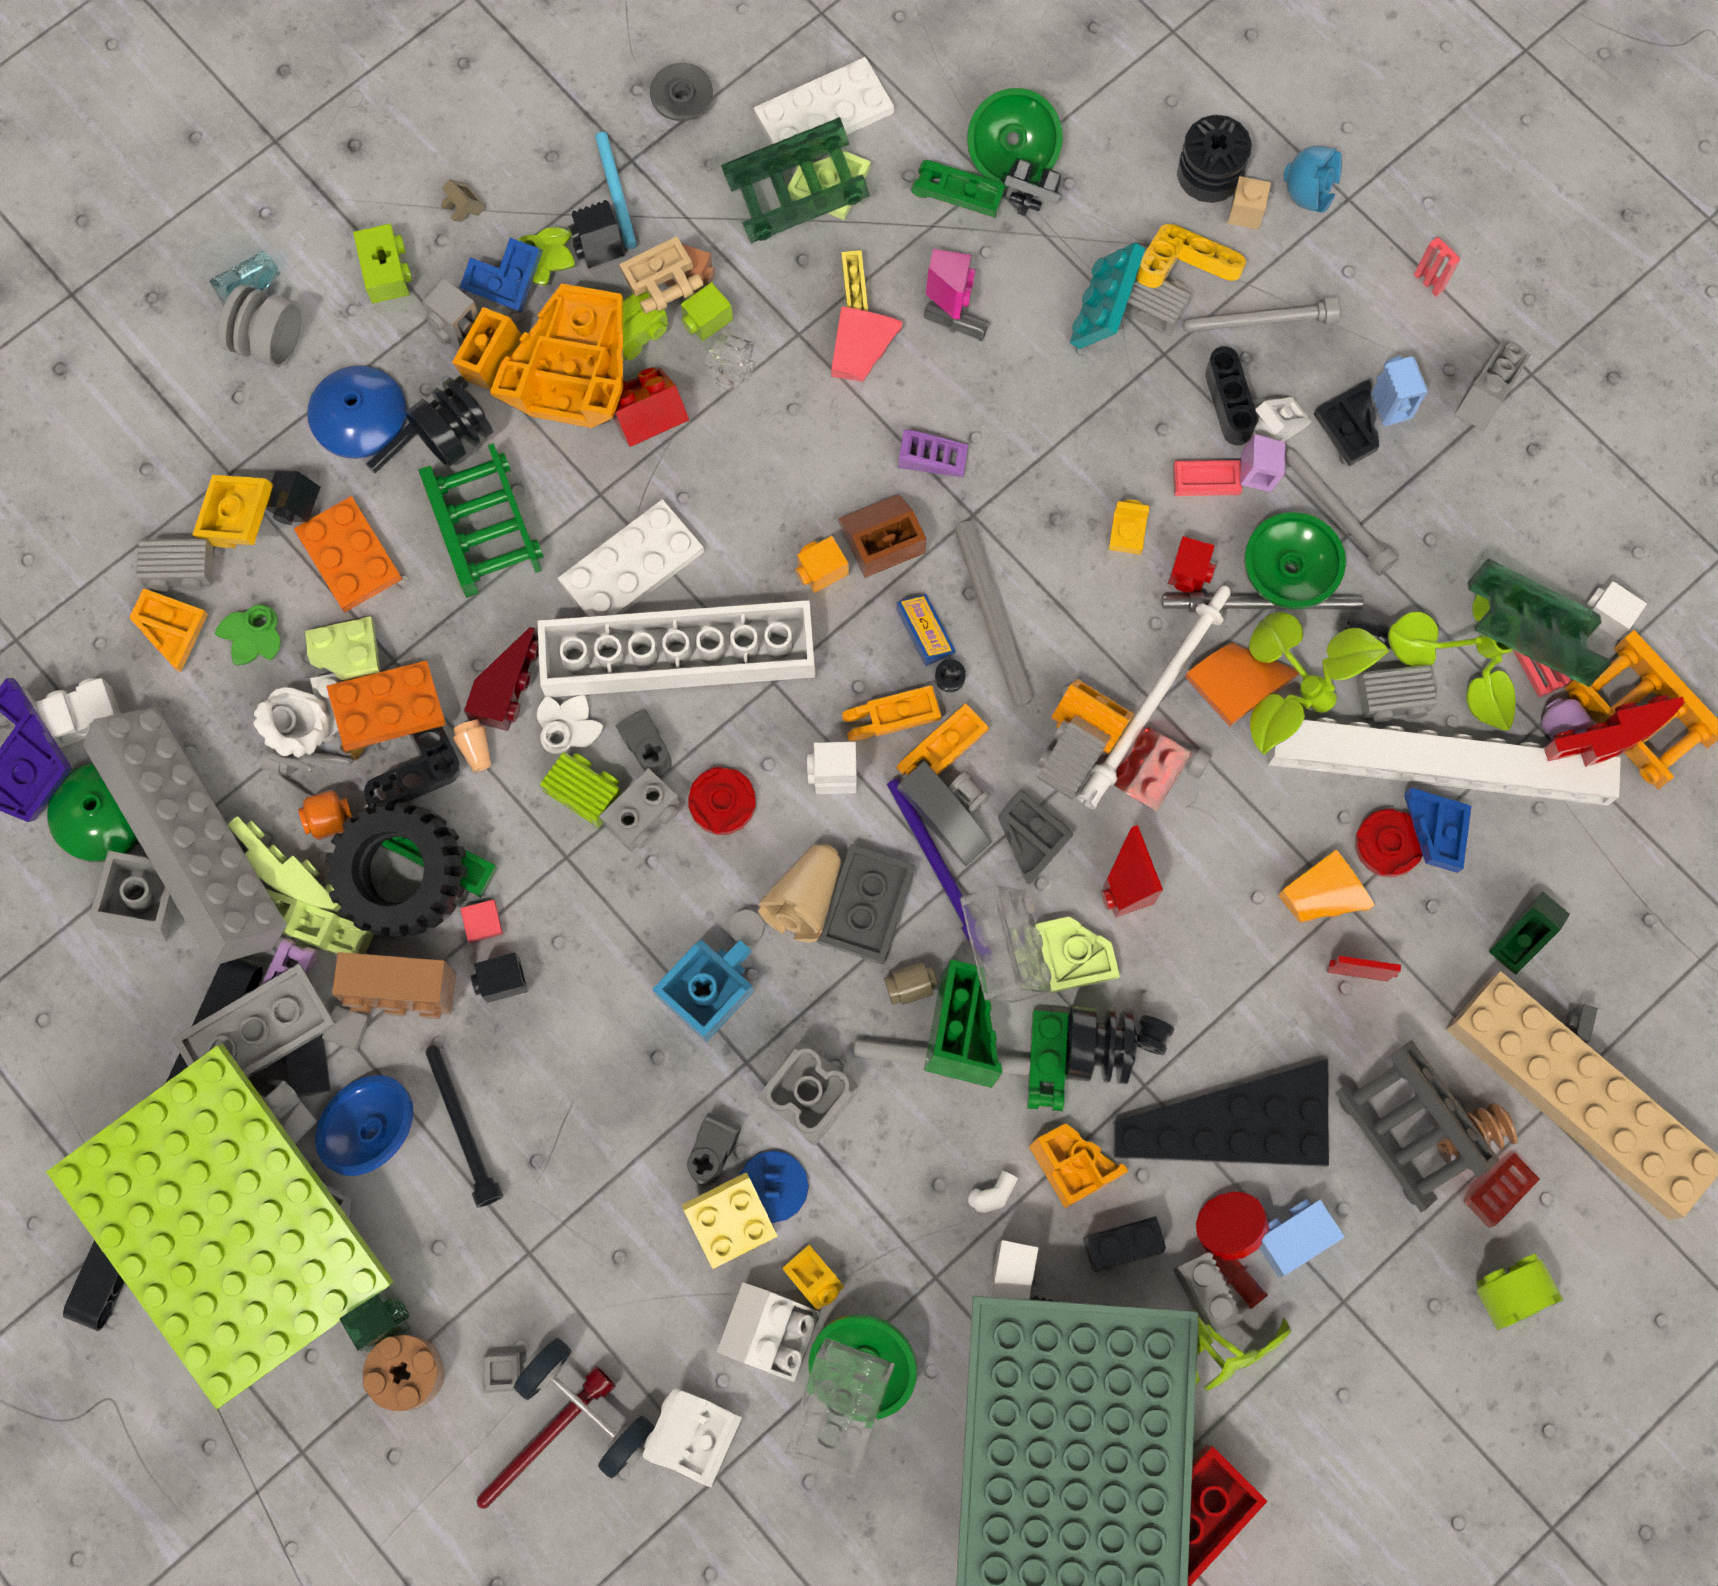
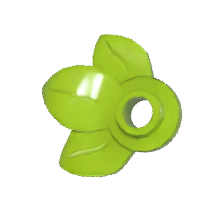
M559 227L545 228L537 235H525L518 239V241L543 250L532 281L533 283L547 286L550 279V271H562L575 266L573 256L565 246L571 238L570 232L566 229Z

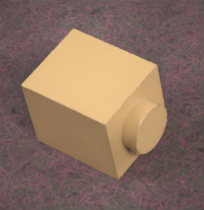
M1239 176L1227 224L1259 230L1265 213L1271 182Z

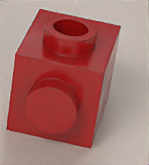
M1182 536L1167 584L1174 585L1177 590L1185 593L1200 592L1204 582L1210 584L1216 564L1210 563L1215 545Z

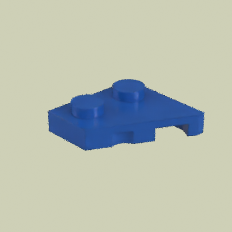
M1415 788L1405 791L1404 797L1425 863L1456 873L1463 870L1472 806Z

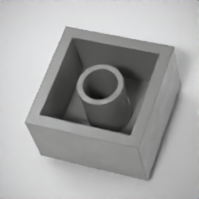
M108 851L89 916L95 927L106 931L167 941L176 904L151 861L145 857Z

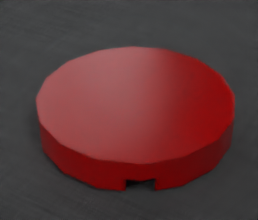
M714 767L701 773L692 783L688 795V808L694 822L704 831L715 835H730L743 829L752 819L756 809V794L750 780L740 771Z
M1386 808L1373 812L1360 824L1355 835V850L1359 860L1369 871L1382 877H1398L1407 874L1420 863L1423 856L1411 816L1405 812L1401 813L1394 811V809Z
M1235 1191L1219 1194L1209 1200L1199 1211L1195 1223L1197 1237L1206 1252L1221 1256L1224 1260L1245 1258L1257 1251L1262 1245L1261 1240L1264 1238L1265 1233L1267 1235L1269 1230L1268 1216L1258 1199L1248 1193Z

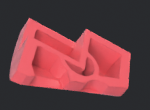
M841 306L831 377L863 382L871 372L875 362L885 353L887 346L894 336L901 331L902 321L877 313Z

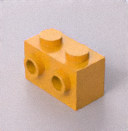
M482 307L452 363L466 381L491 390L500 363L506 356L510 357L520 343L519 339L522 334L510 317Z

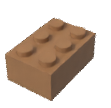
M338 952L332 995L339 999L343 1006L350 1007L349 1011L368 1014L371 1013V1008L383 1009L385 1010L384 1014L392 1016H406V1011L419 1012V1016L422 1018L441 1019V1014L452 1013L457 973L443 960Z

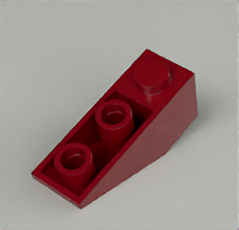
M529 627L474 680L464 708V713L469 721L478 719L480 724L508 731L511 722H516L521 706L518 703L521 691L527 690L531 679V672L528 671L532 660L536 661L539 657L538 635L535 628Z

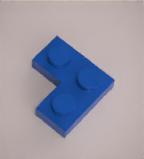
M510 238L500 268L470 257L460 288L522 312L543 250Z

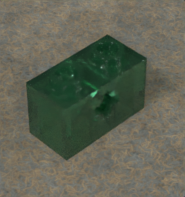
M382 1294L375 1295L339 1318L357 1351L371 1352L383 1339L400 1335L410 1328L406 1321L410 1314L404 1303L399 1298L395 1300L392 1296Z

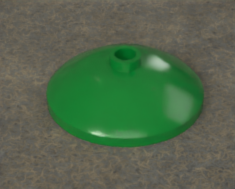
M1023 88L1004 89L987 97L973 113L967 131V147L974 166L985 178L1004 183L1001 181L1004 171L1009 173L1016 157L1034 164L1028 180L1034 183L1039 181L1044 168L1051 170L1060 155L1063 142L1061 122L1053 106L1043 96ZM1010 132H1014L1018 137L1014 145H1010L1007 142V135Z
M1288 512L1268 518L1254 530L1245 548L1244 566L1251 585L1264 599L1283 608L1306 609L1321 604L1337 590L1345 573L1346 556L1341 540L1329 525L1308 514ZM1286 565H1292V566H1294L1295 569H1296V572H1294V573L1288 572V571L1286 570L1285 566H1286Z
M93 762L71 771L49 800L47 821L50 833L65 852L77 859L88 862H105L108 851L126 854L139 843ZM96 801L95 809L88 811V804Z
M851 1314L833 1320L819 1332L809 1353V1374L816 1392L829 1407L852 1419L878 1420L896 1413L907 1403L916 1385L918 1365L911 1344L899 1329L879 1317L867 1314ZM863 1353L871 1354L874 1359L867 1360L864 1358Z

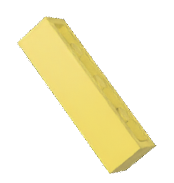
M862 250L841 252L846 307L868 311Z

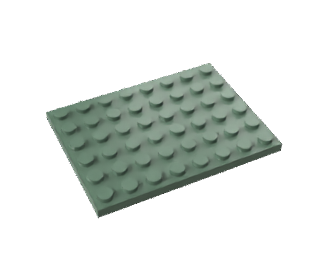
M973 1296L956 1586H1187L1199 1312Z

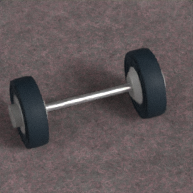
M556 1338L542 1351L537 1349L523 1364L525 1370L516 1380L513 1388L520 1396L529 1400L552 1382L613 1439L608 1445V1451L598 1464L599 1469L612 1479L626 1464L632 1467L643 1455L645 1450L643 1445L655 1427L647 1418L641 1415L629 1427L623 1428L619 1433L613 1430L557 1378L561 1371V1366L565 1363L572 1350L561 1339Z

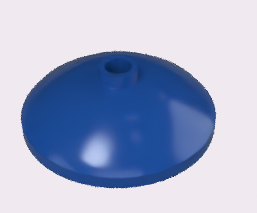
M368 366L345 367L329 374L314 389L308 403V423L316 440L329 452L344 458H366L376 455L403 429L406 420V402L398 384L383 371ZM350 400H357L356 404L352 406L347 405Z
M383 1075L367 1076L344 1087L328 1103L317 1125L315 1145L320 1160L330 1170L344 1176L366 1174L385 1164L397 1153L409 1134L413 1121V1102L409 1092L397 1080Z

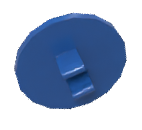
M778 1151L759 1153L749 1160L740 1172V1175L747 1172L771 1223L788 1220L800 1211L806 1201L809 1188L806 1172L799 1161L787 1153Z

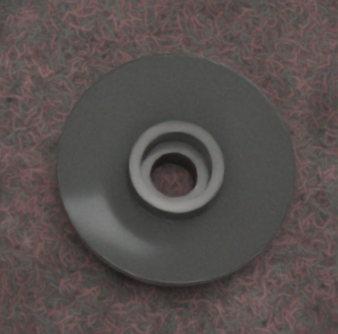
M676 63L666 66L655 75L650 85V98L654 108L662 116L675 121H687L700 116L707 110L713 97V87L709 76L701 68L688 63ZM680 96H686V97H687V98H685V99H677V98L680 97Z

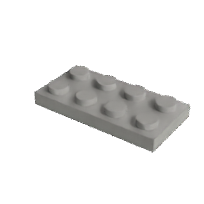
M297 964L173 1037L172 1040L187 1066H190L211 1049L223 1043L241 1070L249 1078L335 1027L336 1023L303 967Z

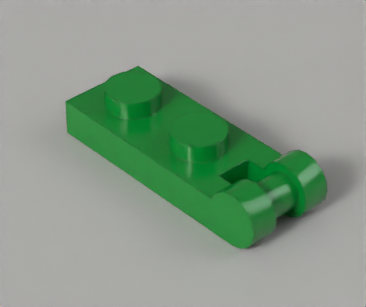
M923 160L918 169L920 176L914 180L911 192L921 198L931 197L981 214L996 217L1006 185L930 160ZM931 179H940L939 184L931 182Z
M1037 1010L1032 1012L1027 1109L1038 1110L1039 1106L1052 1107V1111L1063 1112L1068 1013ZM1040 1083L1053 1084L1052 1093L1040 1092Z

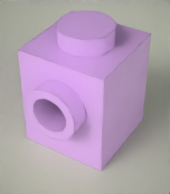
M1254 434L1241 452L1240 485L1272 492L1285 474V442L1268 436Z

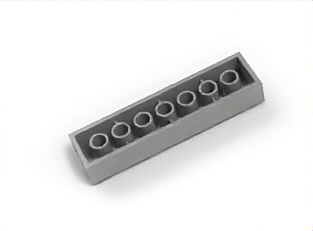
M157 707L94 719L82 745L211 966L272 949L287 924Z

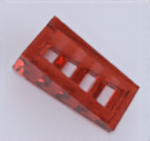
M1514 1152L1463 1202L1488 1228L1496 1226L1515 1207L1540 1178ZM1512 1166L1527 1179L1523 1184L1509 1171ZM1503 1175L1517 1189L1514 1193L1500 1180ZM1493 1185L1508 1198L1505 1202L1491 1189ZM1485 1194L1499 1207L1496 1211L1483 1200L1482 1197Z

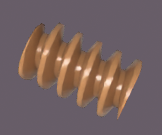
M1497 1103L1489 1104L1487 1109L1476 1108L1473 1114L1465 1112L1490 1147V1142L1493 1141L1499 1149H1503L1505 1146L1503 1137L1505 1136L1511 1144H1517V1133L1511 1116ZM1445 1138L1436 1144L1447 1164L1451 1162L1452 1155L1455 1158L1459 1157L1458 1150L1450 1140Z

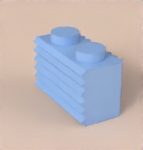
M1397 356L1389 359L1384 363L1385 368L1382 374L1376 378L1377 383L1371 396L1374 397L1373 402L1376 403L1375 407L1379 409L1377 413L1381 414L1379 419L1383 420L1382 425L1384 426L1413 418V415H1415V412H1417L1418 407L1427 395L1426 393H1428L1413 356L1404 359L1402 356Z

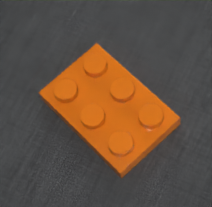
M352 496L309 519L308 523L304 522L294 528V531L344 613L403 580Z
M427 660L326 686L344 752L445 726L444 716Z

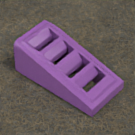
M904 429L898 468L963 477L968 445ZM911 446L918 447L916 456L910 454ZM925 448L931 449L929 459L923 458ZM938 450L944 451L942 462L936 461ZM951 452L957 453L955 466L949 464Z

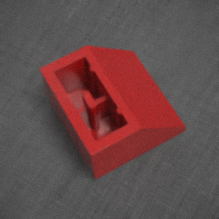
M660 367L644 369L638 373V377L627 382L623 381V390L613 419L629 447L689 421L676 385Z

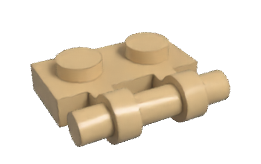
M677 236L619 264L620 271L635 297L646 291L648 292L650 297L639 302L644 314L655 309L659 312L667 308V303L681 296L685 299L693 295L694 290L703 286L699 274L688 279L686 278L684 272L692 269L693 264ZM672 278L674 279L675 285L660 291L658 285Z

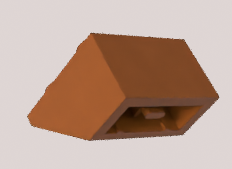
M899 494L838 519L864 578L918 557L926 552V536L913 509Z

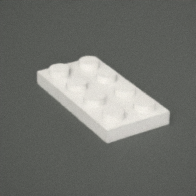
M864 57L753 107L755 118L781 164H784L893 114L894 105L868 60Z
M662 499L557 579L587 617L619 615L625 613L704 553V547Z

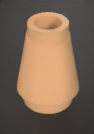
M477 719L454 727L455 736L453 740L473 773L491 767L492 763L490 761L485 726H481Z

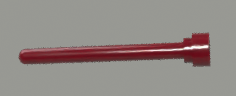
M595 1366L585 1376L586 1381L582 1384L584 1388L577 1396L588 1405L593 1399L598 1400L601 1396L606 1397L616 1385L599 1367ZM571 1401L477 1497V1506L481 1509L488 1508L582 1410Z

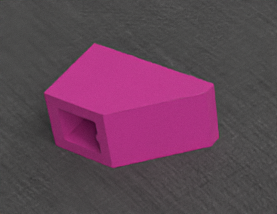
M933 249L925 294L953 319L960 320L962 307H969L971 289L974 283L976 269L970 268L971 255Z

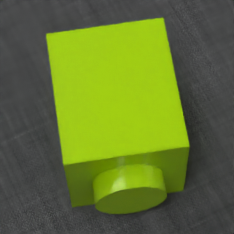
M712 282L681 303L683 315L681 322L689 334L693 335L695 333L702 342L733 321L732 305Z

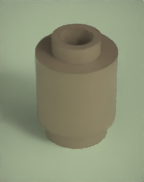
M923 962L891 972L892 976L884 978L892 1005L900 1002L902 1005L933 996L932 988L938 987L932 966L925 968Z

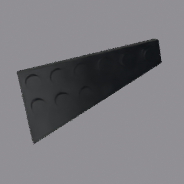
M1328 1059L1117 1120L1114 1122L1113 1158L1327 1167L1329 1166Z

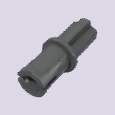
M929 301L924 311L925 319L951 328L950 332L952 333L958 331L979 341L983 340L989 325V321L963 312V309L961 310L960 320L953 319L934 301Z

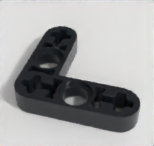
M442 726L410 734L420 759L370 779L364 788L365 801L369 807L375 808L378 803L385 802L397 804V802L405 803L456 781L460 772L459 760ZM426 732H434L440 737V740L434 746H426L422 744L420 738ZM441 753L444 764L446 766L451 765L449 773L445 774L443 770H438L436 755ZM414 773L422 778V783L416 788L406 787L402 780L407 774ZM392 781H397V787L400 794H396L395 788H393ZM376 788H380L382 792H386V798L384 800H380L378 796H374V790Z

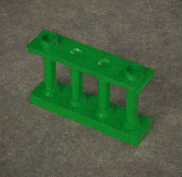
M494 443L488 445L493 460L443 477L442 474L435 476L431 465L418 469L466 598L479 594L475 582L481 581L480 577L530 559L535 573L542 571L538 560L544 558L537 539L530 541L505 474L511 471L504 452L497 453ZM498 472L503 489L453 506L452 503L446 505L443 495L448 494L449 489ZM509 501L514 518L466 535L463 532L457 534L454 524L459 522V518ZM517 530L520 531L525 547L475 564L474 561L471 563L467 562L464 553L469 552L470 547Z

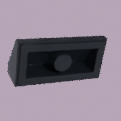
M323 1034L285 1056L288 1084L296 1092L298 1098L331 1091L325 1042L322 1039Z

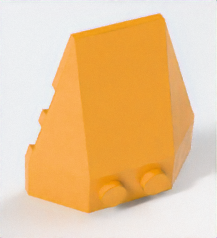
M561 283L537 315L539 320L529 333L524 332L520 337L519 341L521 343L510 357L506 356L500 363L490 394L531 417L593 428L613 418L623 390V296L620 293Z

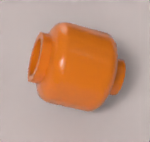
M333 790L306 797L303 800V807L298 808L305 834H312L317 840L334 836L335 833H344L345 829L342 827V824L349 817L353 818L347 798L340 800L338 794Z

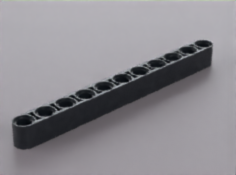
M243 957L221 963L192 1026L255 990L262 978L263 965ZM179 1053L166 1083L188 1067L181 1053ZM95 1240L66 1301L63 1317L95 1331H100L108 1321L125 1282Z

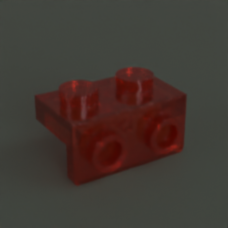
M1147 727L1145 732L1137 737L1134 749L1127 761L1119 766L1116 772L1117 781L1114 786L1157 811L1193 753L1153 728Z

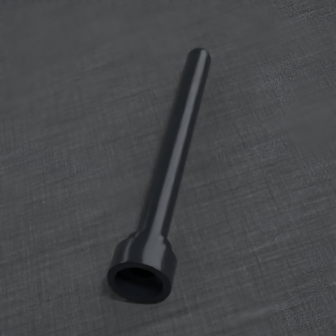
M431 1045L427 1047L425 1053L475 1181L472 1197L477 1208L490 1205L502 1199L504 1195L499 1183H495L492 1177H488L440 1050L437 1046Z

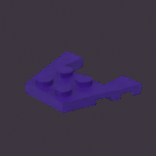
M6 678L0 686V712L14 723L15 727L0 747V811L26 822L35 821L71 771L72 766L18 682L14 678Z

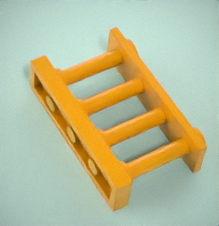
M1633 630L1614 647V650L1618 653V658L1588 682L1581 675H1578L1565 689L1569 692L1570 699L1579 701L1597 724L1606 723L1605 721L1615 713L1616 707L1632 702L1637 704L1651 692L1657 696L1668 695L1669 699L1683 696L1685 703L1667 723L1673 718H1679L1688 728L1689 733L1659 758L1644 744L1649 738L1625 752L1627 757L1638 767L1641 777L1647 783L1660 789L1675 777L1668 768L1696 744L1700 743L1709 748L1718 741V719L1643 638ZM1627 667L1632 668L1641 677L1642 682L1610 707L1597 692Z

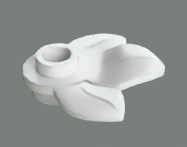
M585 695L570 698L562 705H559L550 697H545L537 710V720L542 727L540 741L547 752L559 755L562 752L566 753L571 747H587L600 736L603 725L597 721L588 720L589 706ZM556 734H562L564 739L560 743H553L552 737Z

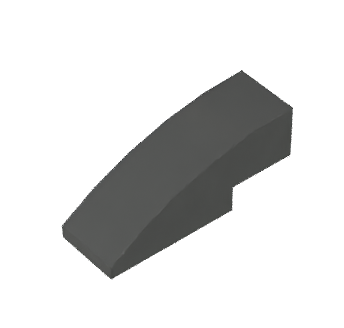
M925 761L899 783L897 790L920 813L919 817L965 866L991 844L973 817Z

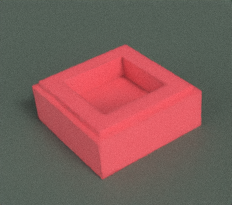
M494 899L460 908L469 943L503 935Z

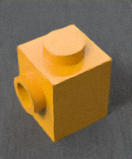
M832 536L819 543L814 541L805 545L800 550V553L797 554L798 567L795 568V572L803 586L809 584L813 593L849 575V563Z

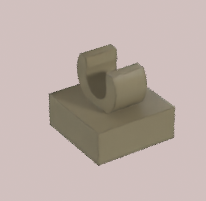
M449 179L442 188L448 197L442 201L441 207L451 210L456 205V211L451 216V219L454 221L462 222L468 213L479 216L486 207L466 183Z

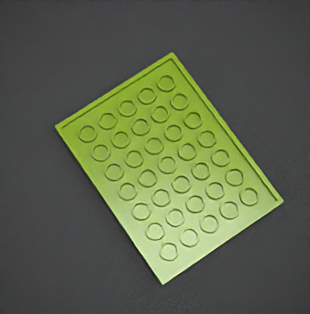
M223 1043L211 1049L46 1171L216 1410L394 1282Z

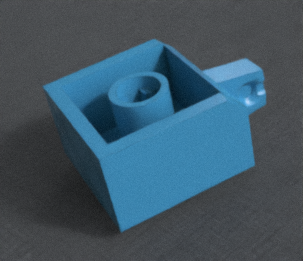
M700 940L691 947L652 991L656 998L707 1043L754 993L753 986L741 976L745 971L741 964L751 954V949L739 940L728 953L723 949L716 953L704 941ZM710 985L711 994L707 997L705 995L698 997L697 987L702 986L706 988Z

